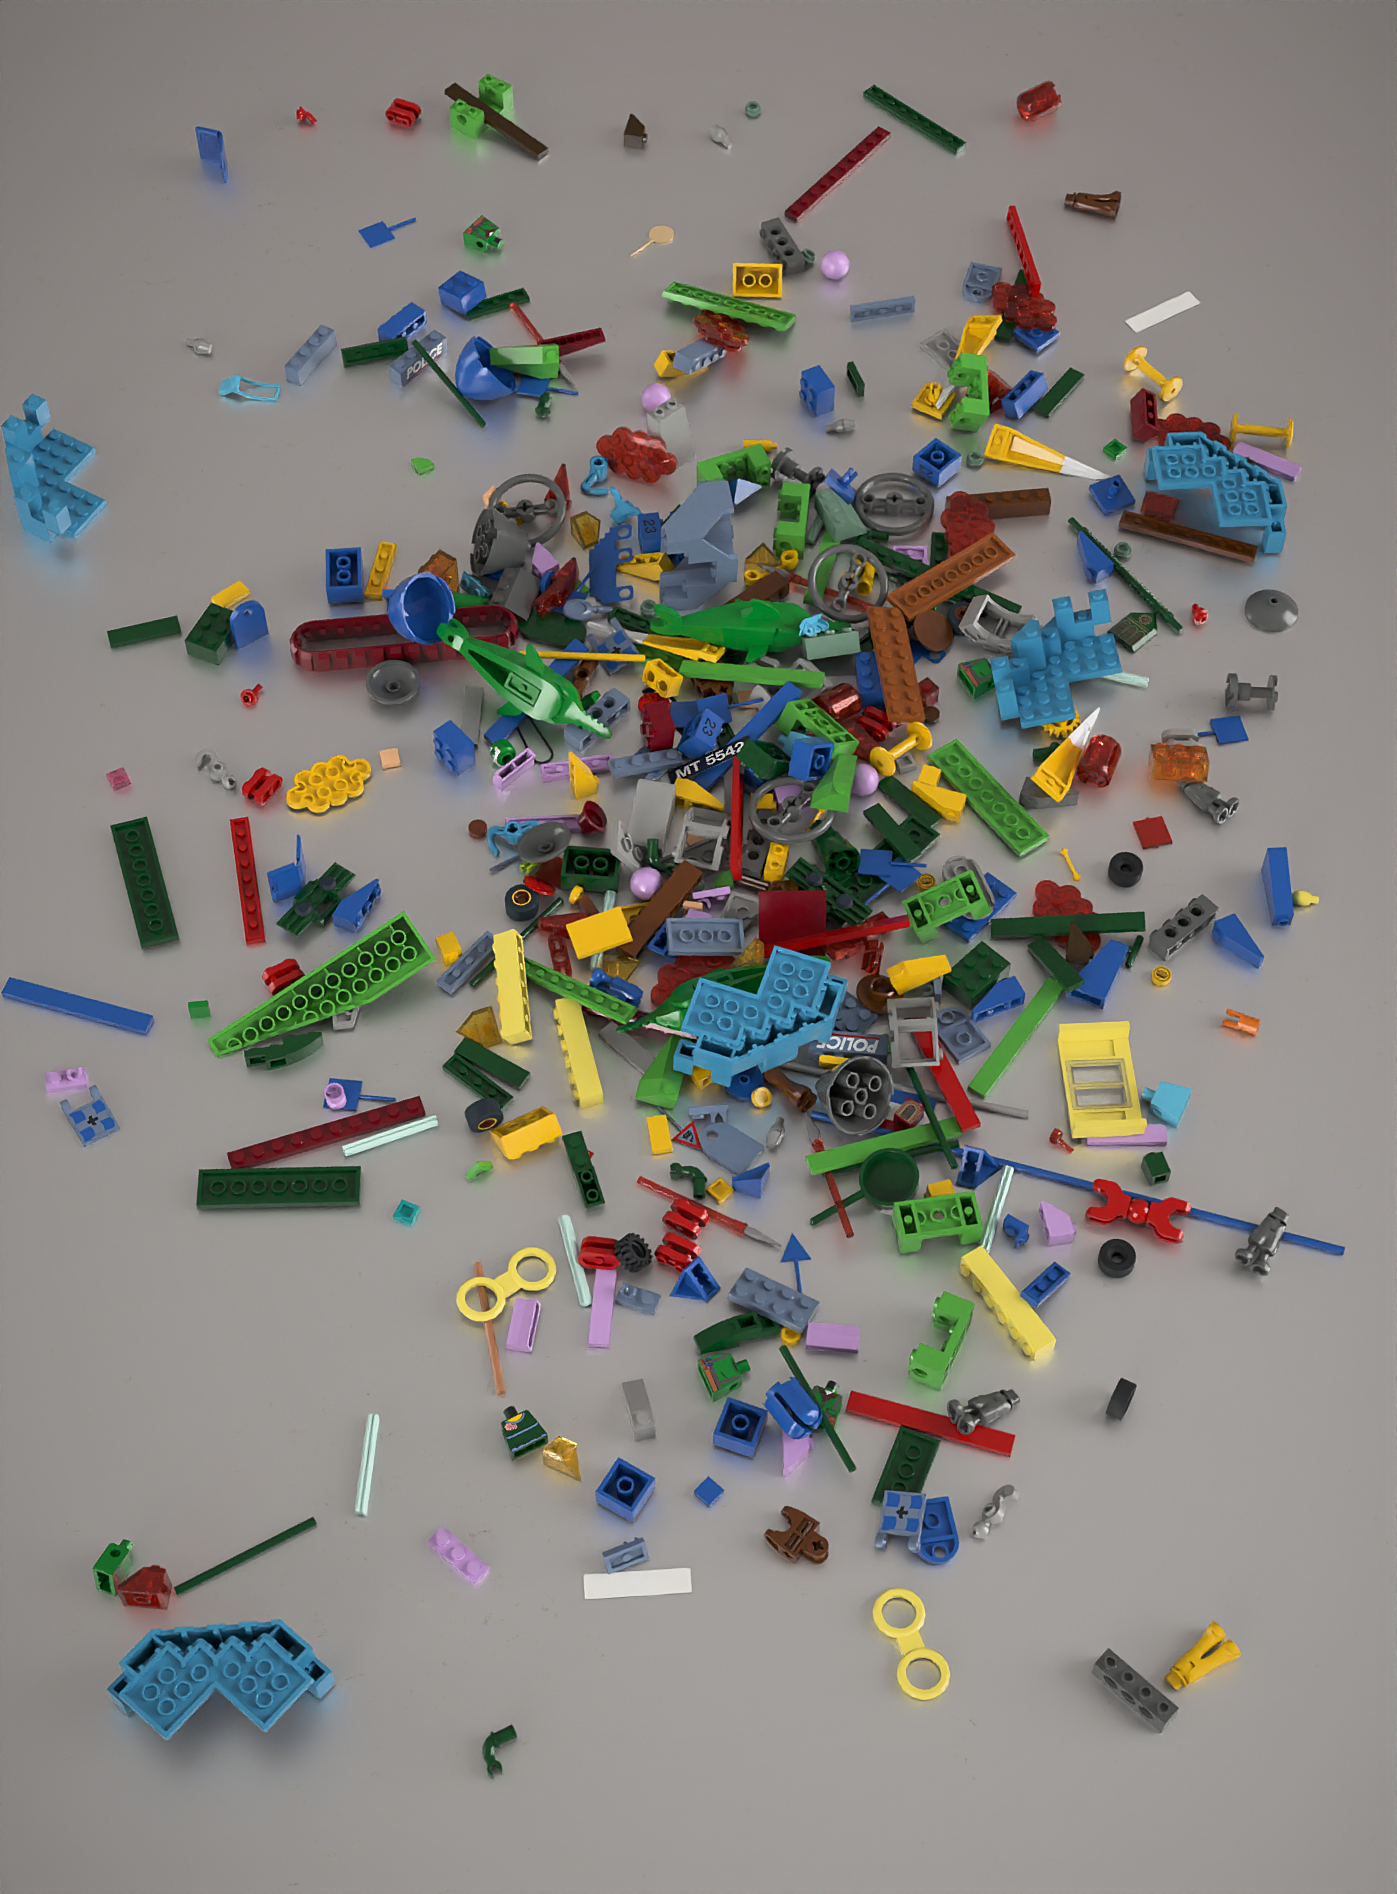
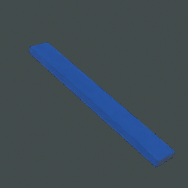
M575 638L562 652L588 653L589 648ZM555 659L548 667L553 669L555 673L565 677L580 660ZM524 712L518 716L502 715L484 734V738L492 744L500 739L506 740L528 715Z
M788 681L728 744L748 735L750 739L758 740L779 719L787 702L796 701L802 695V691ZM733 758L698 773L692 781L708 792L733 766Z
M9 977L1 992L4 997L145 1035L154 1020L153 1015Z

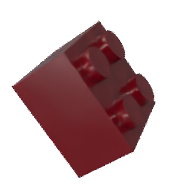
M666 701L644 704V711L641 712L642 724H640V733L645 737V747L649 748L650 752L672 749L676 727Z

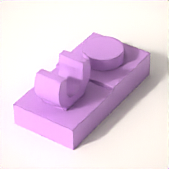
M730 886L694 892L691 894L692 901L698 900V903L705 902L707 908H710L711 903L707 898H715L716 901L727 899V896L731 894Z
M79 1067L77 1069L45 1072L47 1093L87 1088L86 1068Z

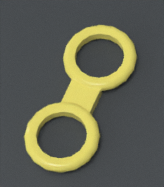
M538 1247L520 1249L512 1255L508 1263V1271L494 1280L488 1277H474L466 1280L456 1294L458 1308L462 1314L474 1321L494 1319L502 1312L505 1306V1298L521 1289L539 1291L548 1287L556 1276V1263L547 1251ZM528 1256L541 1258L548 1267V1273L542 1280L537 1282L523 1280L516 1270L518 1262ZM476 1286L488 1287L495 1292L497 1297L496 1305L486 1312L474 1311L465 1302L466 1293Z
M898 1587L886 1590L876 1599L872 1612L874 1622L879 1630L887 1636L896 1638L903 1654L897 1668L898 1683L904 1692L913 1698L920 1700L933 1699L942 1694L948 1686L950 1672L943 1656L932 1649L925 1648L918 1630L923 1625L925 1618L924 1605L918 1595L908 1589ZM898 1597L911 1602L916 1611L914 1622L908 1627L900 1629L891 1627L882 1616L884 1604L888 1600ZM917 1658H927L935 1662L941 1674L938 1684L926 1690L918 1689L911 1685L906 1676V1668L910 1662Z

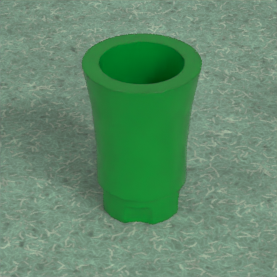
M454 591L455 608L489 605V598Z

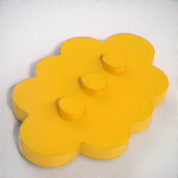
M336 755L331 757L327 763L317 762L313 764L310 770L300 771L294 776V787L286 793L287 805L293 809L308 807L312 812L321 813L326 811L330 805L340 806L344 804L347 798L357 797L363 792V781L371 775L370 763L364 759L350 761L343 755Z

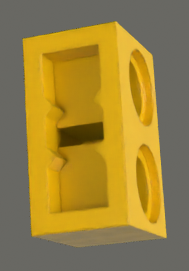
M658 658L646 662L641 680L648 687L658 692L661 697L669 698L678 695L683 676Z
M775 842L770 844L764 870V882L769 883V886L772 885L773 881H784V874L789 859V845Z

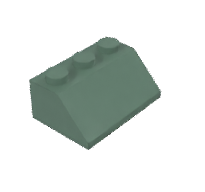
M831 488L815 493L814 508L834 542L867 533L865 526L851 503H846Z
M844 627L842 631L835 632L834 629L825 630L824 634L817 635L816 633L813 636L807 635L802 637L801 657L807 660L860 652L858 631L852 629V627Z

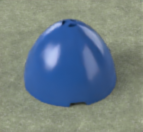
M473 336L462 349L456 364L455 383L458 390L467 398L480 401L496 400L516 391L517 382L511 370L490 365L489 348L493 346L480 336L477 338Z
M431 572L418 573L400 582L391 594L387 608L389 620L395 630L407 640L424 645L437 644L443 641L436 633L439 624L442 622L448 624L456 611L453 594L448 584L441 577L435 576Z

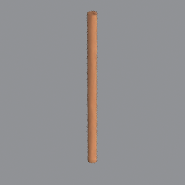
M475 1262L473 1264L475 1277H484L481 1262ZM477 1286L482 1312L489 1311L486 1287ZM491 1319L484 1321L497 1395L505 1394V1387Z

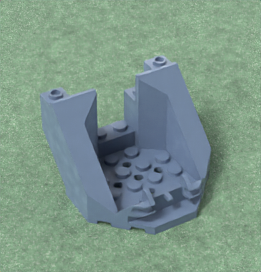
M715 478L714 480L698 481V486L694 489L693 493L661 527V553L667 552V555L683 553L685 557L673 571L660 573L659 597L661 605L671 607L675 611L697 609L726 585L737 582L738 554H734L732 539L734 534L730 519L731 513H734V507L727 480Z

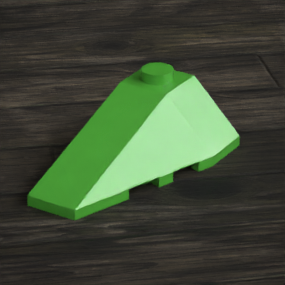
M557 344L489 348L490 365L540 379L558 378L559 346Z
M838 754L813 791L810 808L848 812L857 756Z
M672 1034L640 1079L635 1099L673 1110L684 1074L673 1070L674 1054L680 1039L690 1042L691 1039Z

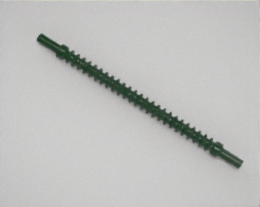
M1073 517L1068 520L1078 533L1082 531L1114 563L1113 569H1115V572H1118V575L1131 588H1134V591H1137V594L1147 604H1150L1149 606L1153 607V610L1166 623H1169L1178 633L1184 630V627L1174 618V615L1161 602H1158L1159 600L1155 599V596L1145 586H1142L1143 584L1139 583V580L1126 567H1123V564H1120V561L1101 542H1098V539H1095V536L1086 527H1082Z

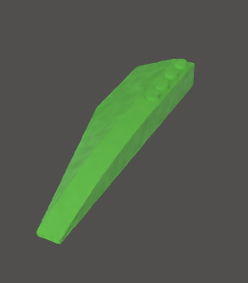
M403 911L207 1039V1042L218 1057L373 1002L435 961L436 958Z

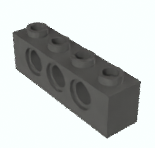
M780 218L761 222L760 237L766 242V246L773 253L774 259L779 264H782V271L784 270L787 276L805 271V257Z
M759 809L757 816L762 824H767L769 817L777 816L779 813ZM753 827L752 830L749 829L747 834L748 843L744 844L742 848V875L761 881L770 844L775 841L765 838Z
M1203 894L1197 899L1193 898L1185 909L1181 908L1174 918L1166 920L1159 930L1156 929L1150 934L1148 947L1166 961L1217 919L1219 907Z
M1108 1648L1094 1663L1091 1673L1162 1733L1175 1718L1179 1708L1111 1649Z

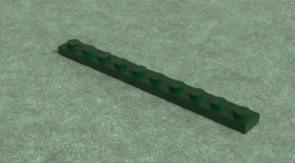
M864 537L861 538L857 545L875 555L883 566L913 579L933 568ZM973 584L954 595V597L971 603L973 597L988 594L994 602L1008 611L1019 614L1022 609L1021 605Z

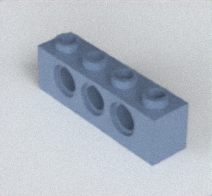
M614 687L609 692H606L600 700L592 704L586 713L587 715L592 714L593 719H598L599 723H604V727L610 728L630 711V698ZM568 724L564 729L565 741L579 752H582L600 736H596L594 732L590 733L588 729L583 730L582 726L577 727L575 724Z

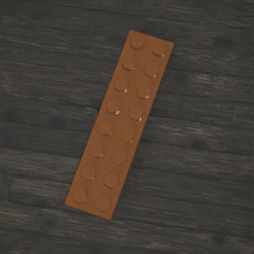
M992 532L887 594L886 600L893 607L898 608L908 622H911L917 615L931 610L1013 561L1016 554Z
M868 606L866 612L888 722L913 723L917 721L924 723L925 714L904 614L895 607Z

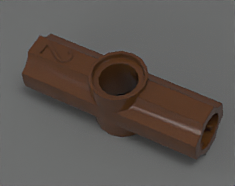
M582 660L579 667L574 670V677L571 683L577 689L580 699H582L585 691L590 687V680L598 666V660Z

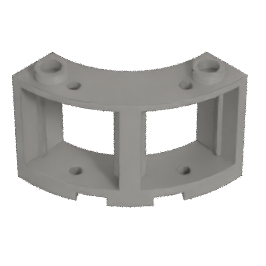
M986 594L973 597L959 628L973 642L976 640L983 644L984 649L995 654L1002 652L1007 654L1008 657H1013L1010 640L1002 638L1007 626L1023 628L1031 619L1037 621L1038 619L1034 614L1023 615L1008 611L999 606ZM983 610L999 620L993 633L985 630L977 622ZM1038 621V623H1039V628H1040V630H1041V629H1042V625H1041L1040 622Z
M800 658L790 668L821 672L810 660ZM825 677L822 689H814L803 699L810 698L815 703L821 704L834 690L835 686ZM758 684L753 688L748 698L750 700L762 698V702L754 703L761 710L772 698L771 695L778 692L783 686Z
M693 806L689 810L687 809L678 846H674L672 857L675 858L674 862L682 863L686 860L696 867L721 871L726 845L723 843L724 840H729L731 835V814ZM688 834L718 840L712 864L682 858Z
M934 997L887 999L890 1032H893L894 1036L890 1037L892 1068L939 1066V1060H943V1049L939 1048L936 1017V1014H939V1003L935 1002ZM930 1017V1018H924V1019H905V1020H897V1019H902V1018ZM932 1031L933 1058L899 1059L898 1033Z

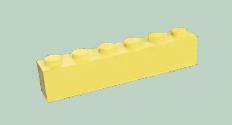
M515 929L493 935L494 943H492L495 953L494 967L497 970L495 981L499 994H497V1000L500 1004L499 1018L502 1023L500 1033L502 1038L511 1045L532 1039L522 936Z
M568 998L555 1000L556 1008H552L554 1019L559 1021V1024H556L558 1035L563 1037V1040H560L562 1052L566 1051L567 1056L564 1057L566 1068L571 1069V1073H569L570 1084L575 1085L573 1090L574 1100L579 1101L580 1108L603 1104V1091L581 1006L579 1003Z
M981 1245L964 1255L960 1263L962 1274L965 1277H969L974 1289L983 1295L987 1306L994 1309L999 1321L1002 1324L1005 1323L1009 1328L1011 1336L1020 1342L1024 1353L1028 1356L1030 1355L1033 1360H1036L1052 1350L1055 1346L1056 1338L1026 1300L1020 1296L1021 1294Z

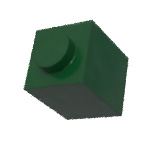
M1151 1152L1143 1156L1141 1168L1149 1186L1168 1182L1171 1170L1163 1152Z

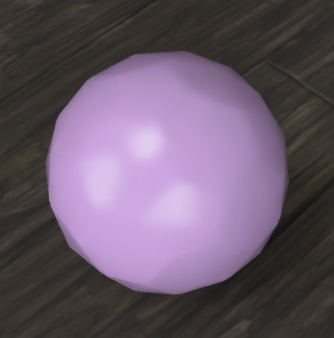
M829 251L821 260V270L830 279H841L849 270V259L842 251Z
M659 383L648 385L641 395L642 404L647 411L653 410L671 398L669 390Z
M863 763L856 765L851 791L853 794L867 796L876 790L879 776L875 768Z
M642 867L633 873L631 877V891L639 899L644 901L650 900L652 894L662 888L663 878L656 869Z

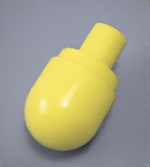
M1297 890L1292 894V901L1295 905L1309 906L1310 903L1318 904L1319 897L1312 896L1308 891Z

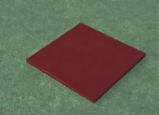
M826 890L758 891L759 946L826 932ZM826 945L795 952L808 956H826Z

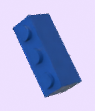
M410 302L378 328L379 341L404 336L408 339L427 323L426 311Z
M1030 370L1001 400L1005 416L1020 419L1048 390L1044 373Z

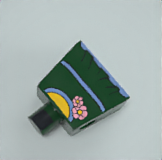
M510 1406L503 1411L506 1420L501 1422V1429L512 1461L548 1444L546 1431L528 1410L518 1413L514 1406Z

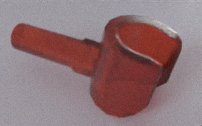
M1055 1128L1049 1137L1050 1142L1059 1144L1072 1153L1074 1149L1061 1139L1063 1136L1062 1131Z

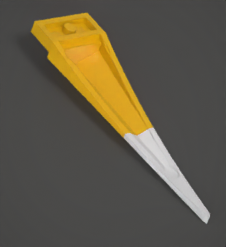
M971 315L965 324L955 359L958 358L961 352L980 355L997 334L996 330L1002 322L1001 315ZM949 377L936 403L937 410L957 386L949 384Z
M994 424L984 453V457L1005 464L1101 481L1111 477L1067 457L1012 428L999 424Z
M593 622L587 623L588 627L610 634L616 631L614 627ZM624 630L630 640L696 661L703 662L705 660L706 662L716 663L727 651L726 647L694 638L660 636Z
M1100 707L1036 768V771L1030 778L1056 802H1060L1070 789L1079 758L1100 711Z

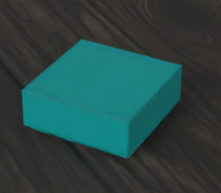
M402 1199L393 1214V1219L412 1226L421 1211L420 1206Z

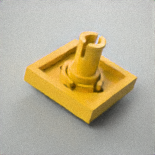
M926 382L913 400L911 407L942 419L955 401L957 393L951 392L937 410L936 403L943 388L940 383L937 386V382Z

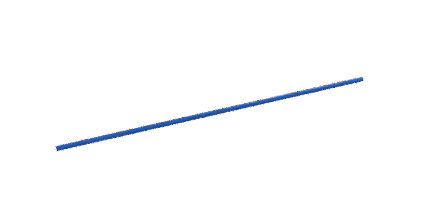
M812 1110L811 1118L833 1123L828 1114ZM878 1127L870 1133L882 1136L896 1131ZM939 1142L933 1143V1144H929V1145H925V1146H923V1147L930 1146V1145H935V1144H939ZM951 1149L954 1155L963 1156L964 1149ZM991 1156L1000 1167L1008 1165L1012 1166L1016 1171L1093 1190V1182ZM1122 1190L1125 1195L1131 1196V1200L1143 1199L1149 1205L1151 1202L1160 1203L1163 1201ZM1191 1208L1188 1214L1252 1232L1259 1226L1258 1224L1196 1208ZM1285 1231L1281 1237L1283 1240L1341 1255L1344 1254L1345 1250L1343 1246Z

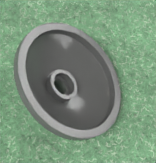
M1265 589L1253 593L1247 599L1245 615L1248 621L1260 630L1282 632L1295 624L1298 617V607L1289 595L1278 590Z
M400 660L381 662L374 666L366 677L368 694L377 702L387 705L401 704L415 696L420 687L418 671L411 664Z
M547 822L537 825L528 830L519 839L517 853L522 860L530 863L550 861L566 850L571 841V832L565 824L559 822Z

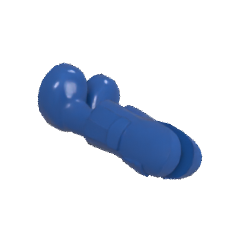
M596 967L594 969L589 986L636 1006V1008L639 1007L643 991L638 986L617 976L613 978L607 975L601 968Z

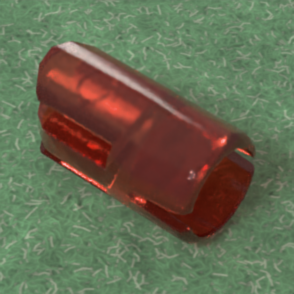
M870 939L866 942L861 970H865V972L871 973V975H879L884 952L883 942L880 943L878 948L879 940Z

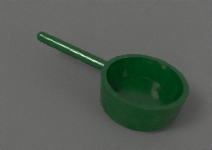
M884 1148L873 1152L865 1159L859 1171L861 1190L812 1217L810 1224L816 1225L865 1196L874 1205L886 1210H893L894 1202L913 1200L919 1188V1170L915 1160L905 1151L896 1148Z

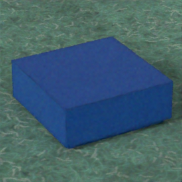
M708 1476L694 1490V1494L710 1508L724 1494V1489Z

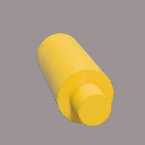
M744 439L743 449L761 444L765 452L777 450V443H771V440Z

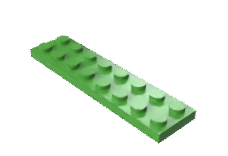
M676 281L663 290L662 297L667 298L669 301H679L686 306H697L701 310H711L715 314L729 315L733 319L740 318L747 323H758L762 327H772L781 332L786 331L796 320V314Z
M957 738L928 755L927 760L934 767L941 769V775L958 793L967 795V803L1018 857L1023 856L1049 839V835Z

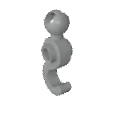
M204 749L196 755L197 766H201L205 758H211L208 769L209 775L213 780H222V785L226 789L236 786V778L233 775H227V766L225 763L218 761L215 751Z
M1005 1485L995 1492L992 1499L993 1503H989L983 1508L982 1522H976L973 1525V1536L980 1539L985 1538L989 1533V1525L998 1524L1002 1521L1004 1516L1003 1500L1007 1496H1010L1013 1501L1018 1500L1019 1493L1014 1486Z

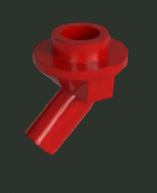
M301 106L299 110H296V117L301 123L305 119H308L313 125L317 122V119Z
M1198 604L1192 605V621L1196 625L1204 623L1208 618V611L1199 607Z
M257 684L253 690H243L240 695L242 703L249 707L255 705L259 699L257 695L262 691L263 687Z

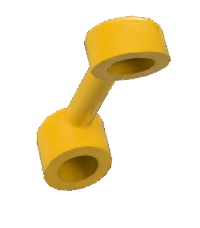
M793 549L784 551L781 555V564L775 568L786 571L794 570L798 565L797 551ZM747 570L743 574L744 582L752 586L769 575L770 572L759 573L756 570Z

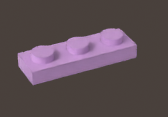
M444 1526L428 1540V1545L474 1586L490 1571V1568Z

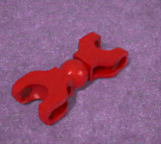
M1104 1179L1093 1181V1190L1107 1199V1205L1104 1207H1089L1085 1213L1087 1220L1108 1225L1118 1219L1125 1221L1127 1217L1134 1224L1146 1222L1145 1226L1152 1228L1155 1235L1162 1241L1176 1244L1183 1242L1184 1233L1182 1230L1173 1227L1169 1222V1218L1173 1215H1188L1192 1208L1189 1202L1170 1197L1160 1203L1151 1202L1149 1205L1143 1199L1131 1200V1196L1125 1195L1116 1182Z

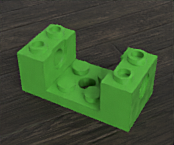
M488 73L478 81L479 100L501 115L513 106L512 85ZM460 99L449 107L451 127L474 139H477L490 127L484 122L483 110L472 107Z
M961 352L958 358L954 360L952 366L948 368L947 377H949V384L967 387L969 398L963 397L960 403H957L956 409L950 413L949 421L951 422V429L977 432L990 416L986 356Z
M761 444L697 462V486L698 481L722 478L730 482L747 477L749 482L759 484L760 489L770 486L771 461Z
M783 482L782 489H778V499H781V501H778L777 511H780V518L795 519L796 522L778 521V527L774 528L773 538L776 539L773 540V550H776V557L781 558L784 551L793 549L797 551L798 559L803 560L809 513L810 484Z
M810 698L787 702L775 725L786 736L791 731L800 733L812 731L815 737L833 742L834 748L830 766L838 754L853 755L859 744V741Z
M972 869L902 901L915 933L922 944L940 937L936 927L970 912L974 920L992 912ZM949 899L948 905L940 906L941 900Z
M974 1191L894 1202L892 1220L900 1254L920 1251L922 1239L958 1234L960 1245L981 1241L983 1224ZM940 1213L944 1218L936 1220L933 1218V1214Z
M943 1291L941 1298H936L931 1318H934L933 1327L948 1332L950 1336L948 1341H944L941 1351L922 1343L919 1344L917 1350H912L908 1366L910 1379L941 1391L971 1324L975 1303Z

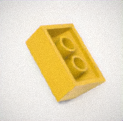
M733 263V297L781 298L782 264Z
M544 1106L490 1130L503 1156L511 1160L521 1157L522 1153L528 1150H537L541 1144L546 1142L552 1143L559 1136L563 1135L555 1113Z

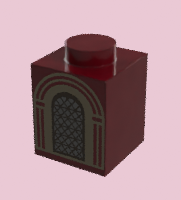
M908 1097L894 1113L893 1123L903 1130L913 1128L924 1117L925 1108H923L919 1101Z

